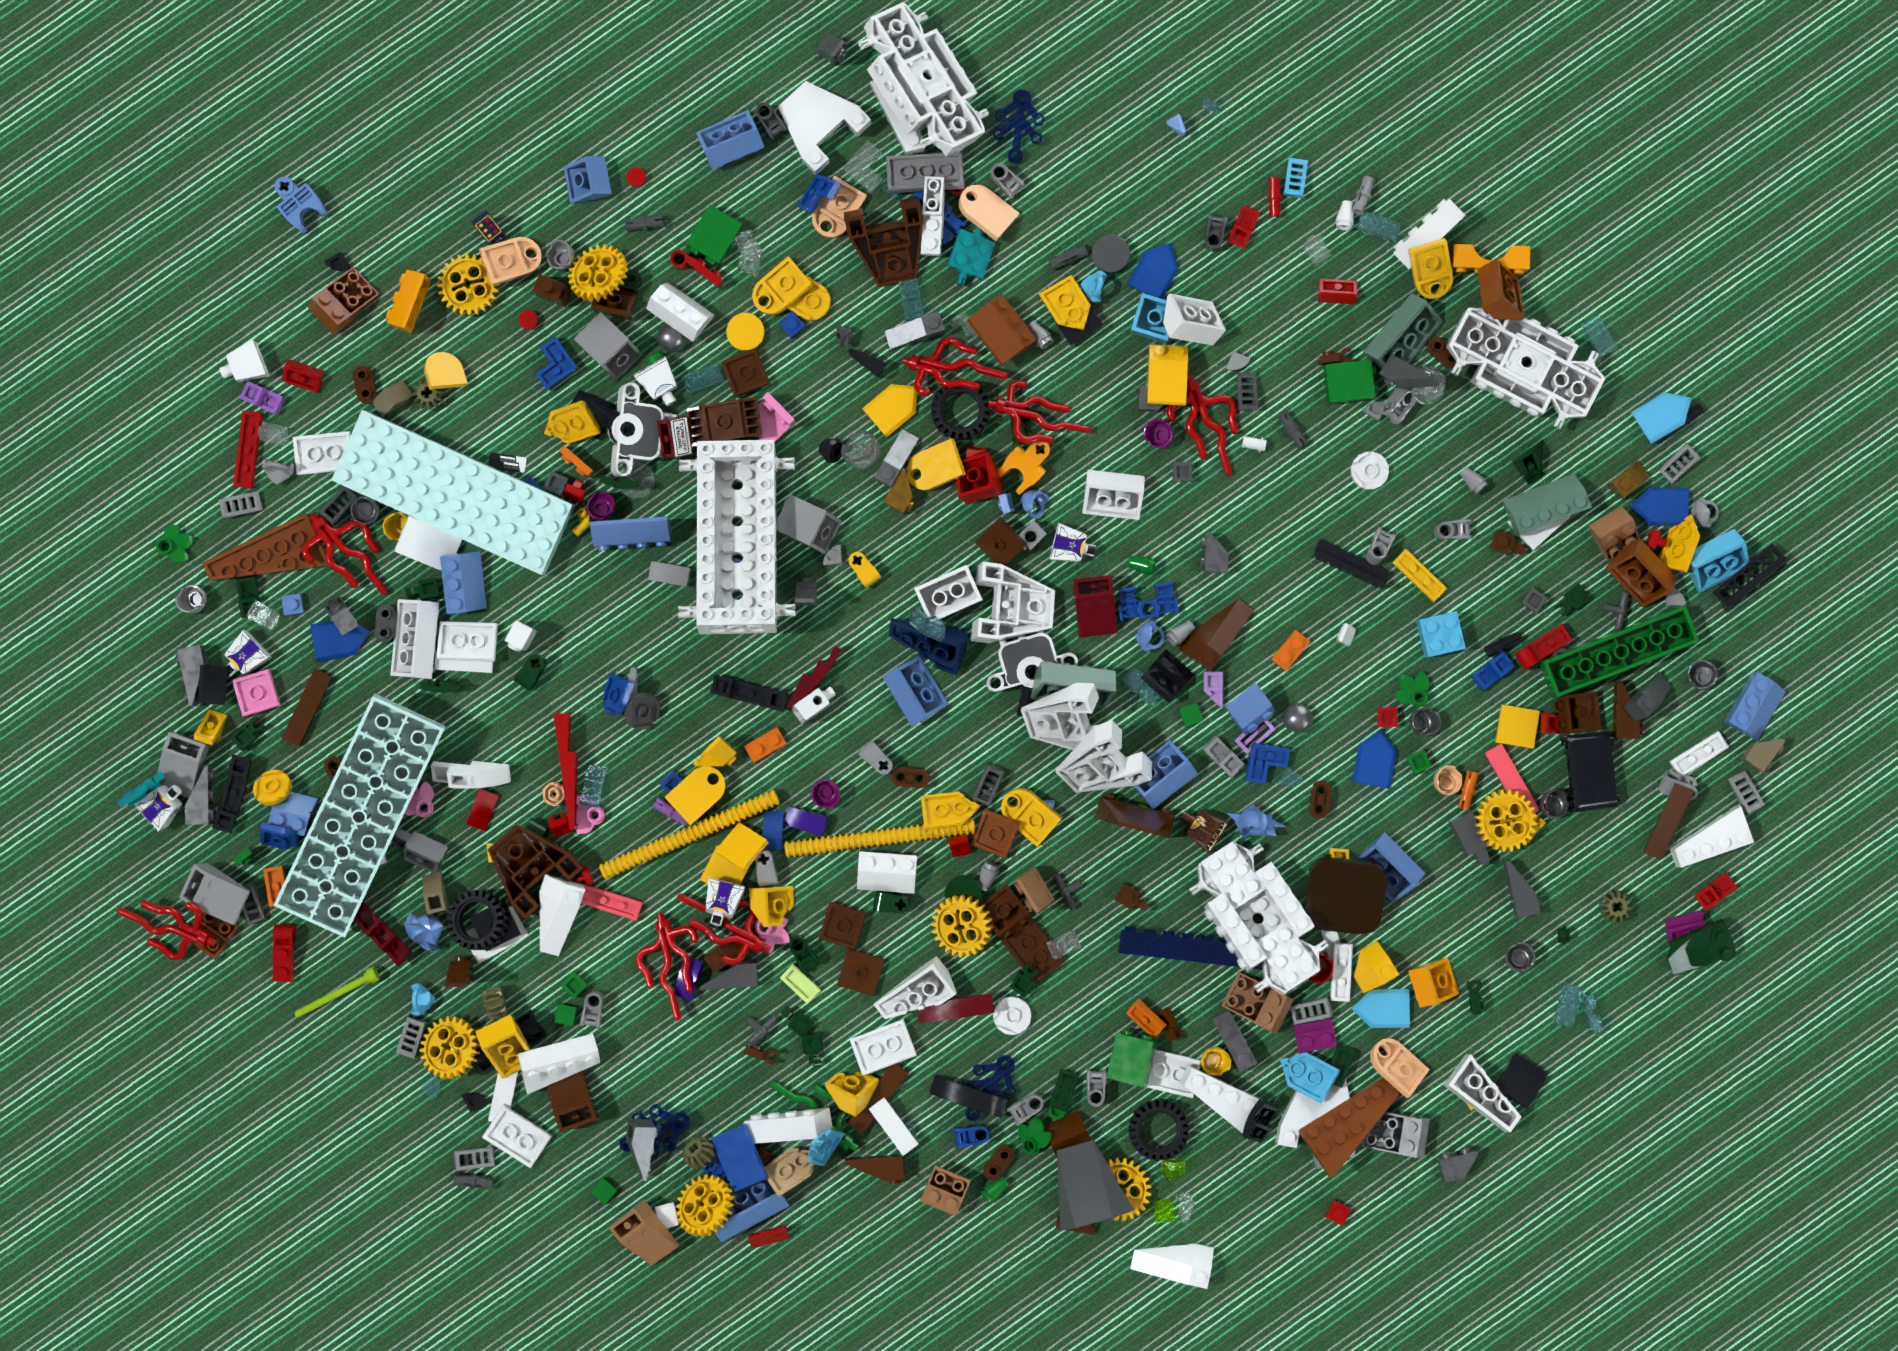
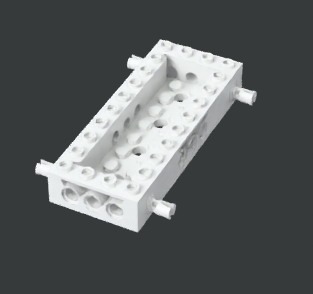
M774 440L697 441L696 460L679 459V464L681 465L679 466V472H697L696 606H678L680 612L678 613V618H696L699 634L777 633L778 616H796L795 604H778L776 562V471L778 469L795 470V465L793 464L795 463V457L777 458ZM735 482H741L743 487L740 490H735L732 488V485ZM736 518L743 520L740 526H734L732 522ZM739 554L743 556V560L740 563H735L732 561L733 556ZM736 591L743 593V597L739 600H735L732 597Z

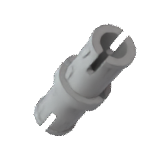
M1364 176L1361 187L1356 193V201L1352 208V212L1356 215L1364 214L1366 204L1371 199L1370 193L1375 183L1372 177Z

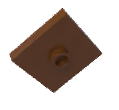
M756 348L721 361L734 398L770 385Z
M1001 517L975 542L994 563L1004 566L1027 545Z
M829 902L818 939L855 950L866 912Z
M847 949L837 986L874 996L884 959Z

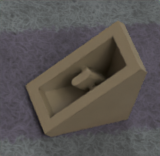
M400 381L383 389L372 403L382 418H384L412 399L413 396L406 383Z

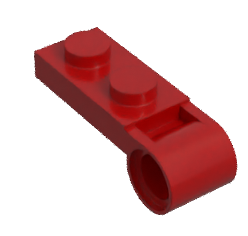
M682 250L672 252L670 261L675 269L683 270L689 265L720 289L723 285L722 275L714 269L711 272L706 268L707 264L699 257L696 260ZM677 256L685 258L682 264L674 262Z
M1560 624L1514 655L1524 670H1527L1570 642L1572 638L1564 626Z
M274 925L273 982H293L295 925Z

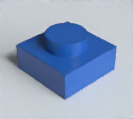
M793 311L778 323L791 339L805 327V324Z

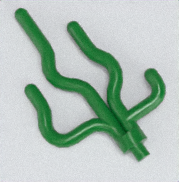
M776 1081L770 1083L771 1088L796 1103H806L811 1109H818L816 1101L811 1097L797 1095ZM819 1085L813 1087V1091L828 1100H834L830 1093ZM840 1109L834 1120V1125L832 1124L833 1130L844 1133L838 1146L846 1151L848 1148L856 1151L859 1145L853 1142L854 1137L842 1129V1121L847 1112ZM781 1110V1111H780V1114H781V1113H785V1112H787V1111H786V1110Z

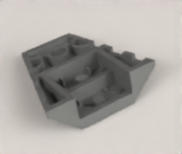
M1094 1140L1057 1150L1060 1231L1082 1227L1134 1211L1133 1206L1129 1203L1126 1194L1117 1182L1115 1175L1110 1170L1107 1161Z

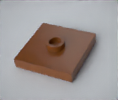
M985 808L971 845L1006 859L1020 822Z

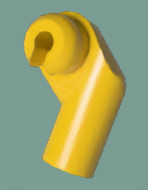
M585 508L578 510L579 524L572 529L577 537L590 527L591 517Z

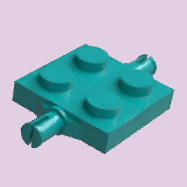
M976 227L975 232H968L963 229L958 231L947 262V266L956 269L960 273L956 282L958 285L964 286L967 276L983 279L995 242L983 237V231L979 227Z
M161 771L134 789L128 790L117 803L121 808L127 804L131 807L136 802L144 799L148 793L161 786L160 781L165 776Z

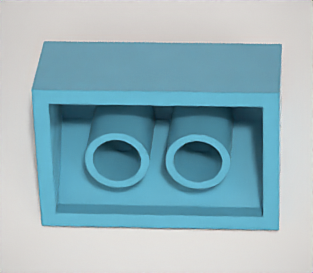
M1733 529L1696 547L1688 573L1699 593L1728 580L1749 563L1746 542Z

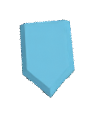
M1664 392L1631 413L1652 444L1685 424L1692 398Z
M1372 989L1351 1008L1370 1028L1410 1027L1409 989Z
M1307 1052L1280 1060L1287 1086L1320 1104L1325 1101L1340 1072L1339 1069Z
M832 1129L824 1130L811 1142L808 1162L824 1166L844 1136V1133Z

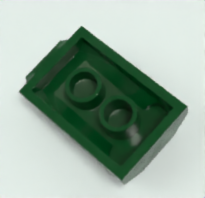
M1719 919L1670 940V950L1667 959L1673 976L1683 975L1719 960L1729 961L1735 956L1736 949L1726 923L1723 919Z

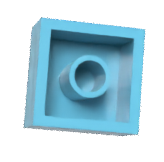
M1142 293L1130 333L1166 344L1169 336L1163 321L1167 300Z
M1457 611L1416 621L1425 658L1466 649Z

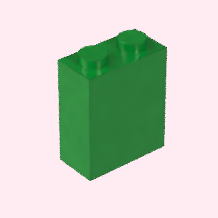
M709 205L686 242L687 247H689L688 251L695 256L699 254L704 256V261L712 266L715 264L720 266L744 228L743 224Z
M1371 360L1325 364L1323 367L1327 405L1373 400L1376 398L1375 395H1378L1377 383H1374L1373 376H1376V368Z
M1123 1030L1122 1033H1116L1106 1078L1143 1088L1147 1087L1157 1041H1153V1037L1141 1034V1037L1134 1036V1032Z

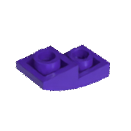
M788 806L784 825L824 835L828 817L813 811Z
M690 957L689 975L693 991L691 993L686 992L680 969L675 993L678 997L692 1001L695 997L697 981L701 979L704 961Z

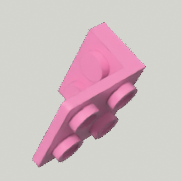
M767 392L762 397L763 400L758 404L763 437L758 438L760 440H774L776 442L796 421Z

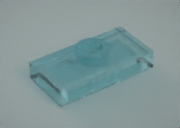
M1599 315L1581 325L1595 351L1599 353L1598 356L1600 358L1618 348Z

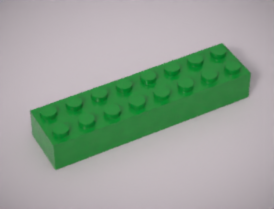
M1679 606L1541 660L1538 663L1551 697L1557 698L1700 641L1687 607Z

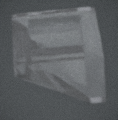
M744 251L737 266L738 269L757 277L762 255Z

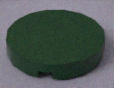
M968 875L954 877L945 888L946 899L948 897L952 899L954 895L960 898L964 894L965 899L972 896V902L978 899V906L983 900L981 884Z

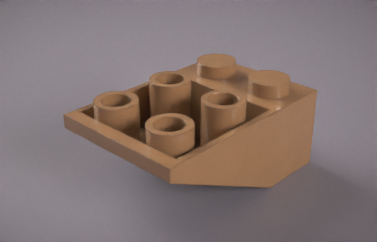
M1035 866L1015 878L1017 882L1014 885L1020 895L1024 893L1027 897L1024 902L1030 912L1034 910L1037 914L1055 900Z
M1238 971L1221 1006L1277 1034L1294 999L1282 995L1270 987H1266L1258 993L1256 991L1258 988L1255 989L1254 985L1259 982Z
M645 1200L638 1203L608 1227L622 1245L650 1265H654L679 1246L678 1242Z

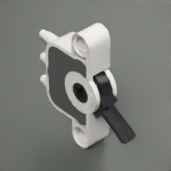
M633 382L624 384L619 388L617 410L613 413L594 398L587 404L588 409L606 422L604 426L608 430V436L615 444L612 449L611 472L616 477L629 475L632 471L633 460L649 461L656 457L663 458L662 450H660L661 443L657 420L677 417L676 414L662 412L661 408L656 405L639 403L640 388ZM627 387H630L633 391L631 397L626 394ZM627 426L626 431H627L628 433H625V434H624V433H623V432H624V428H623V427ZM619 463L625 466L623 473L618 470Z
M1044 630L1027 637L1025 635L1018 636L1017 640L1007 642V639L999 641L1001 647L998 657L1003 672L993 674L987 679V687L993 692L1020 685L1019 689L1022 691L1016 715L1023 717L1021 708L1031 703V693L1035 675L1033 678L1029 677L1030 674L1027 673V670L1034 667L1036 671L1041 661L1064 664V658L1067 656L1074 659V666L1078 664V659L1073 653L1057 656L1053 642L1044 633ZM992 678H998L1001 681L999 688L994 689L990 686Z

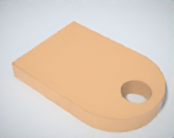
M836 176L833 177V180L841 184L837 195L833 197L832 201L821 197L817 208L812 214L815 230L826 238H836L843 235L847 231L844 212L860 209L867 198L866 194ZM829 222L832 228L830 231L825 232L821 229V224Z
M982 185L967 187L959 198L961 213L995 241L1000 238L1020 214L994 192ZM966 195L974 196L975 201L968 200Z
M517 237L479 248V253L492 286L530 275L537 270L541 262L539 246L533 240L526 237ZM534 250L536 257L529 258L526 255V251Z
M1383 1039L1377 1042L1371 1050L1370 1059L1374 1069L1406 1098L1412 1095L1430 1070L1397 1040ZM1379 1047L1385 1050V1056L1380 1054Z

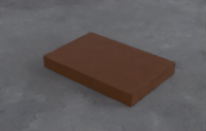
M1032 917L1027 926L1019 927L1015 930V935L1012 938L1001 940L1023 970L1029 961L1032 962L1029 966L1031 971H1035L1037 967L1040 968L1038 974L1032 977L1036 980L1035 985L1065 962L1064 958Z

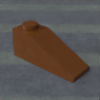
M1621 680L1614 681L1613 738L1640 739V735L1643 733V725L1640 724V720L1634 721L1623 707L1630 700V697Z
M752 925V932L759 937L755 931V926ZM739 943L720 945L703 958L713 972L716 973L727 965L722 962V956L727 955L735 958L742 945Z
M459 956L450 962L445 988L463 987L474 982L472 959L467 960V956Z
M902 1154L845 1158L846 1165L884 1181H889V1184L901 1183V1180L905 1178Z

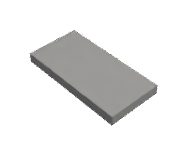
M954 152L946 157L944 153L886 156L888 193L924 191L925 176L944 177L945 190L964 189L962 152Z

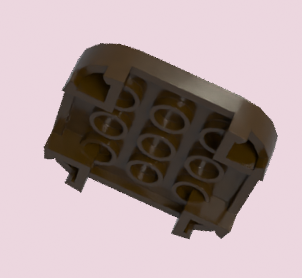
M1326 854L1324 857L1311 863L1305 904L1303 905L1304 911L1311 918L1315 926L1314 928L1351 934H1367L1374 931L1381 921L1387 889V876L1383 867L1373 859H1369L1368 862L1332 858L1331 854Z

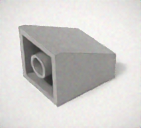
M601 312L574 338L615 381L643 355Z
M789 494L788 499L783 503L780 515L776 518V531L826 555L842 520L824 509Z

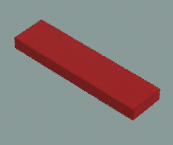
M242 411L233 482L234 487L254 489L263 417L261 412Z

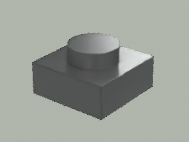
M1192 462L1172 463L1173 482H1192Z
M551 471L543 488L562 497L569 479Z
M1531 587L1520 603L1537 614L1548 598Z

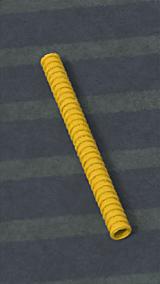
M772 789L770 793L765 792V795L760 794V797L757 798L756 796L753 800L749 799V802L744 801L742 805L732 806V809L728 808L726 812L716 813V816H710V819L705 818L703 822L700 820L698 824L693 823V826L689 825L687 829L684 827L682 831L677 830V833L673 832L670 836L666 835V838L661 837L659 841L656 839L654 843L649 842V845L645 844L643 848L633 849V852L629 851L627 855L622 854V857L617 856L615 860L611 859L610 862L599 864L601 874L607 880L609 876L614 877V874L618 875L621 871L625 872V869L630 870L632 866L635 868L637 864L642 865V862L646 863L648 859L651 861L653 857L658 858V855L662 856L664 852L669 853V850L674 851L676 847L680 848L681 845L690 844L692 840L697 841V838L701 839L704 835L706 837L708 833L718 832L720 828L724 829V826L729 827L731 823L734 825L736 821L741 822V819L745 820L747 816L757 815V812L760 811L761 813L764 809L768 810V807L773 808L775 804L778 806L780 803L775 790Z
M970 818L964 825L924 830V824L922 826L917 824L916 827H913V825H910L908 828L907 826H904V828L898 827V829L893 827L892 830L887 828L885 831L883 829L881 831L875 830V832L870 830L869 833L863 831L861 834L857 832V834L851 833V835L846 833L845 836L839 834L838 837L833 835V837L827 836V838L823 836L821 839L815 837L814 840L809 838V840L803 839V841H800L799 839L797 842L792 840L791 843L785 841V854L787 858H790V856L796 857V855L801 857L802 854H805V856H808L809 853L814 855V853L820 854V852H823L824 854L826 851L831 853L833 850L838 852L840 849L841 851H844V849L848 851L850 848L855 850L856 847L861 849L862 847L867 848V846L873 847V845L879 847L880 844L885 846L887 843L888 845H891V843L897 844V842L902 844L903 841H906V843H909L911 840L912 842H915V840L921 841V839L926 841L927 838L933 840L934 837L939 839V837L945 838V836L949 838L951 835L957 837L958 834L963 836V834L969 835V833H972L973 835L975 834L974 819Z

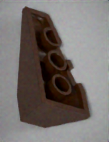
M1240 599L1236 600L1191 632L1178 650L1210 672L1251 616L1254 609Z

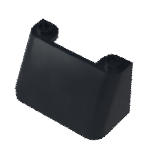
M1605 731L1560 736L1561 745H1564L1565 749H1567V751H1564V755H1566L1570 788L1568 797H1572L1569 802L1568 812L1575 813L1616 808L1617 804L1620 803L1619 792H1616L1612 756V746H1614L1613 735Z

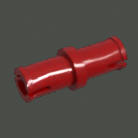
M1280 177L1268 178L1269 195H1267V200H1269V217H1280V199H1282L1280 194Z

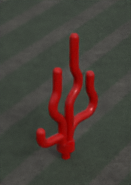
M946 337L939 341L934 354L928 358L912 355L911 358L904 357L903 364L908 365L909 370L918 371L914 381V389L923 396L931 394L929 389L921 386L926 373L933 375L936 381L945 388L964 387L973 390L980 389V384L964 379L948 381L943 378L938 369L955 371L964 366H970L976 372L1001 379L1008 377L1007 372L981 366L973 359L965 358L952 364L938 361L945 346L949 344L954 345L958 350L965 353H978L976 347L965 345L954 337Z
M1192 375L1188 376L1186 404L1190 405L1191 412L1185 424L1186 431L1195 441L1200 458L1205 460L1207 453L1203 440L1193 428L1199 408L1204 424L1217 432L1219 436L1217 444L1218 453L1225 475L1230 476L1232 470L1225 450L1226 433L1219 424L1210 420L1206 405L1226 402L1229 405L1228 422L1233 434H1237L1239 429L1235 418L1237 412L1236 403L1232 397L1225 394L1210 398L1205 397L1201 392L1199 383L1194 382ZM1182 405L1167 406L1166 412L1169 421L1175 420L1174 409Z
M1015 380L1008 385L1007 400L996 398V401H988V408H993L995 413L1007 414L1013 419L1014 436L1018 441L1025 444L1035 442L1052 443L1054 438L1043 434L1024 436L1021 433L1020 417L1032 418L1048 431L1056 432L1062 429L1090 433L1092 431L1090 426L1076 423L1058 422L1051 424L1039 413L1024 410L1035 403L1041 404L1052 411L1069 413L1071 410L1068 405L1052 403L1041 396H1032L1023 402L1014 401L1015 389H1025L1027 387L1025 381Z
M316 513L310 515L309 518L313 522L310 526L317 534L303 545L302 555L308 563L314 561L309 550L322 540L326 545L325 559L327 565L333 571L340 573L352 588H356L358 583L344 566L336 564L333 560L335 544L344 555L361 559L367 577L382 595H386L388 590L371 569L369 557L363 551L348 548L338 536L347 533L354 527H360L368 547L373 553H378L379 547L371 538L369 526L355 522L353 519L340 528H333L323 516L319 518Z
M682 893L678 894L677 899L706 912V904ZM745 899L741 900L738 907H745L750 911L744 929L732 924L726 917L722 921L723 926L727 930L737 935L721 938L707 925L695 919L689 921L691 927L704 932L710 941L715 944L739 943L742 945L735 958L727 955L722 956V962L731 966L740 964L749 949L758 954L761 951L768 954L771 946L765 944V939L756 936L752 932V925L757 917L750 908V901Z
M146 900L141 901L143 908L157 914L172 915L180 927L172 924L155 927L143 916L122 907L117 909V914L141 924L151 934L161 935L166 932H172L184 937L177 953L172 952L160 941L153 938L147 940L148 945L160 950L165 957L171 960L182 959L190 942H195L203 947L207 945L213 947L216 944V939L211 938V933L200 929L203 913L201 908L192 902H187L185 907L195 913L193 926L189 925L184 920L182 914L174 907H161Z
M664 913L656 915L658 922L654 923L658 936L654 944L645 946L637 952L635 963L644 975L647 987L652 989L654 987L652 974L643 963V957L660 948L662 949L664 966L659 974V983L668 994L674 1019L679 1021L681 1019V1012L676 993L667 982V974L672 965L670 949L682 957V979L686 992L691 993L693 986L689 975L690 957L688 952L675 943L674 936L689 933L693 943L698 942L699 938L696 930L689 925L671 929L670 920H665Z

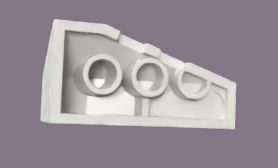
M545 874L539 891L540 952L559 956L585 892L582 883Z
M936 956L878 999L873 1005L884 1019L906 1014L909 1011L922 1010L932 1005H941L956 995L957 992L948 969Z
M1192 1243L1179 1246L1135 1249L1130 1269L1207 1289L1212 1269L1214 1247Z

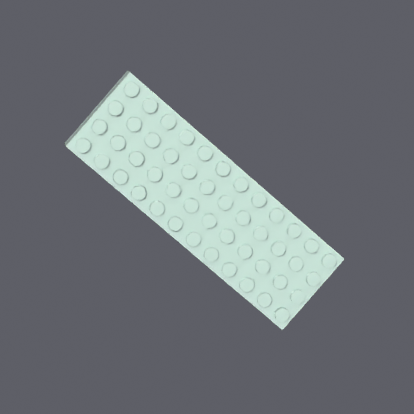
M362 410L331 479L340 485L540 575L546 574L576 506L571 502L365 410Z
M374 693L273 906L342 937H346L438 744L445 725Z

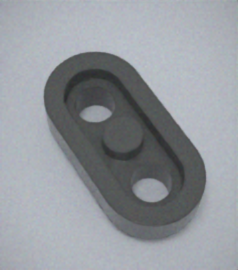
M381 605L376 612L375 637L383 643L391 642L395 635L397 612L391 605ZM385 610L389 612V615L386 618L383 616V612ZM384 629L387 630V635L385 637L381 635V632Z

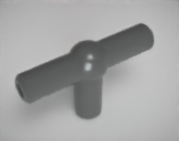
M1622 591L1619 606L1603 604V611L1617 613L1615 629L1620 630L1623 628L1624 618L1627 614L1629 592Z
M1059 873L1054 875L1053 879L1059 888V893L1066 901L1069 909L1076 908L1070 893L1083 887L1081 880L1066 886Z
M772 1015L763 1025L751 1017L748 1018L746 1023L755 1029L756 1032L747 1040V1043L753 1046L762 1036L766 1035L768 1030L778 1021L777 1017Z

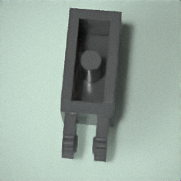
M1467 812L1449 821L1448 823L1462 852L1473 855L1479 865H1487L1490 860L1486 850L1489 847L1486 846L1488 840L1481 841L1480 839L1483 834L1476 833L1480 830V827L1474 826V824L1479 823V820L1474 818L1477 814Z
M397 830L394 835L393 845L403 851L404 860L436 874L446 858L448 846L416 831H413L411 834L407 831Z

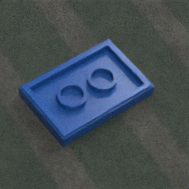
M746 1124L711 1138L733 1192L769 1178Z

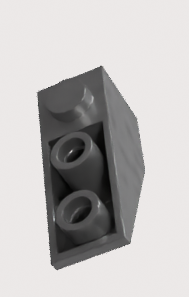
M204 645L177 649L176 661L178 666H181L182 673H180V679L182 684H185L186 692H184V698L186 703H189V706H197L200 665H208Z
M212 766L204 767L185 804V825L213 824L216 811L213 809V801H215L216 794L212 784L215 781V771L212 770Z
M629 1119L626 1140L639 1175L644 1181H647V1176L651 1171L650 1160L651 1156L654 1155L653 1144L654 1139L657 1138L658 1129L651 1119Z

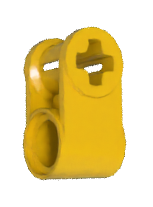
M854 552L850 555L849 564L866 589L881 578V575L872 563L870 564L862 553ZM854 556H861L863 558L860 566L852 564Z

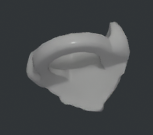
M265 459L262 463V468L265 470L267 477L277 485L289 478L294 471L293 463L289 465L280 464L269 459Z
M1700 497L1694 503L1691 514L1696 524L1704 528H1710L1712 523L1718 518L1719 509L1713 501ZM1707 504L1712 505L1715 510V515L1712 519H1709L1710 510L1707 508Z

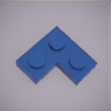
M816 174L797 207L812 214L817 208L821 197L832 201L833 197L837 195L841 184L836 180Z
M556 336L540 347L551 362L536 373V376L546 390L578 369Z
M1252 742L1245 780L1265 784L1268 765L1287 768L1290 748Z

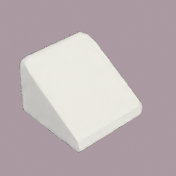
M1347 623L1342 624L1336 641L1350 646L1356 629Z
M674 1202L655 1207L658 1218L666 1228L679 1225V1222H677L679 1218L675 1215L677 1210Z

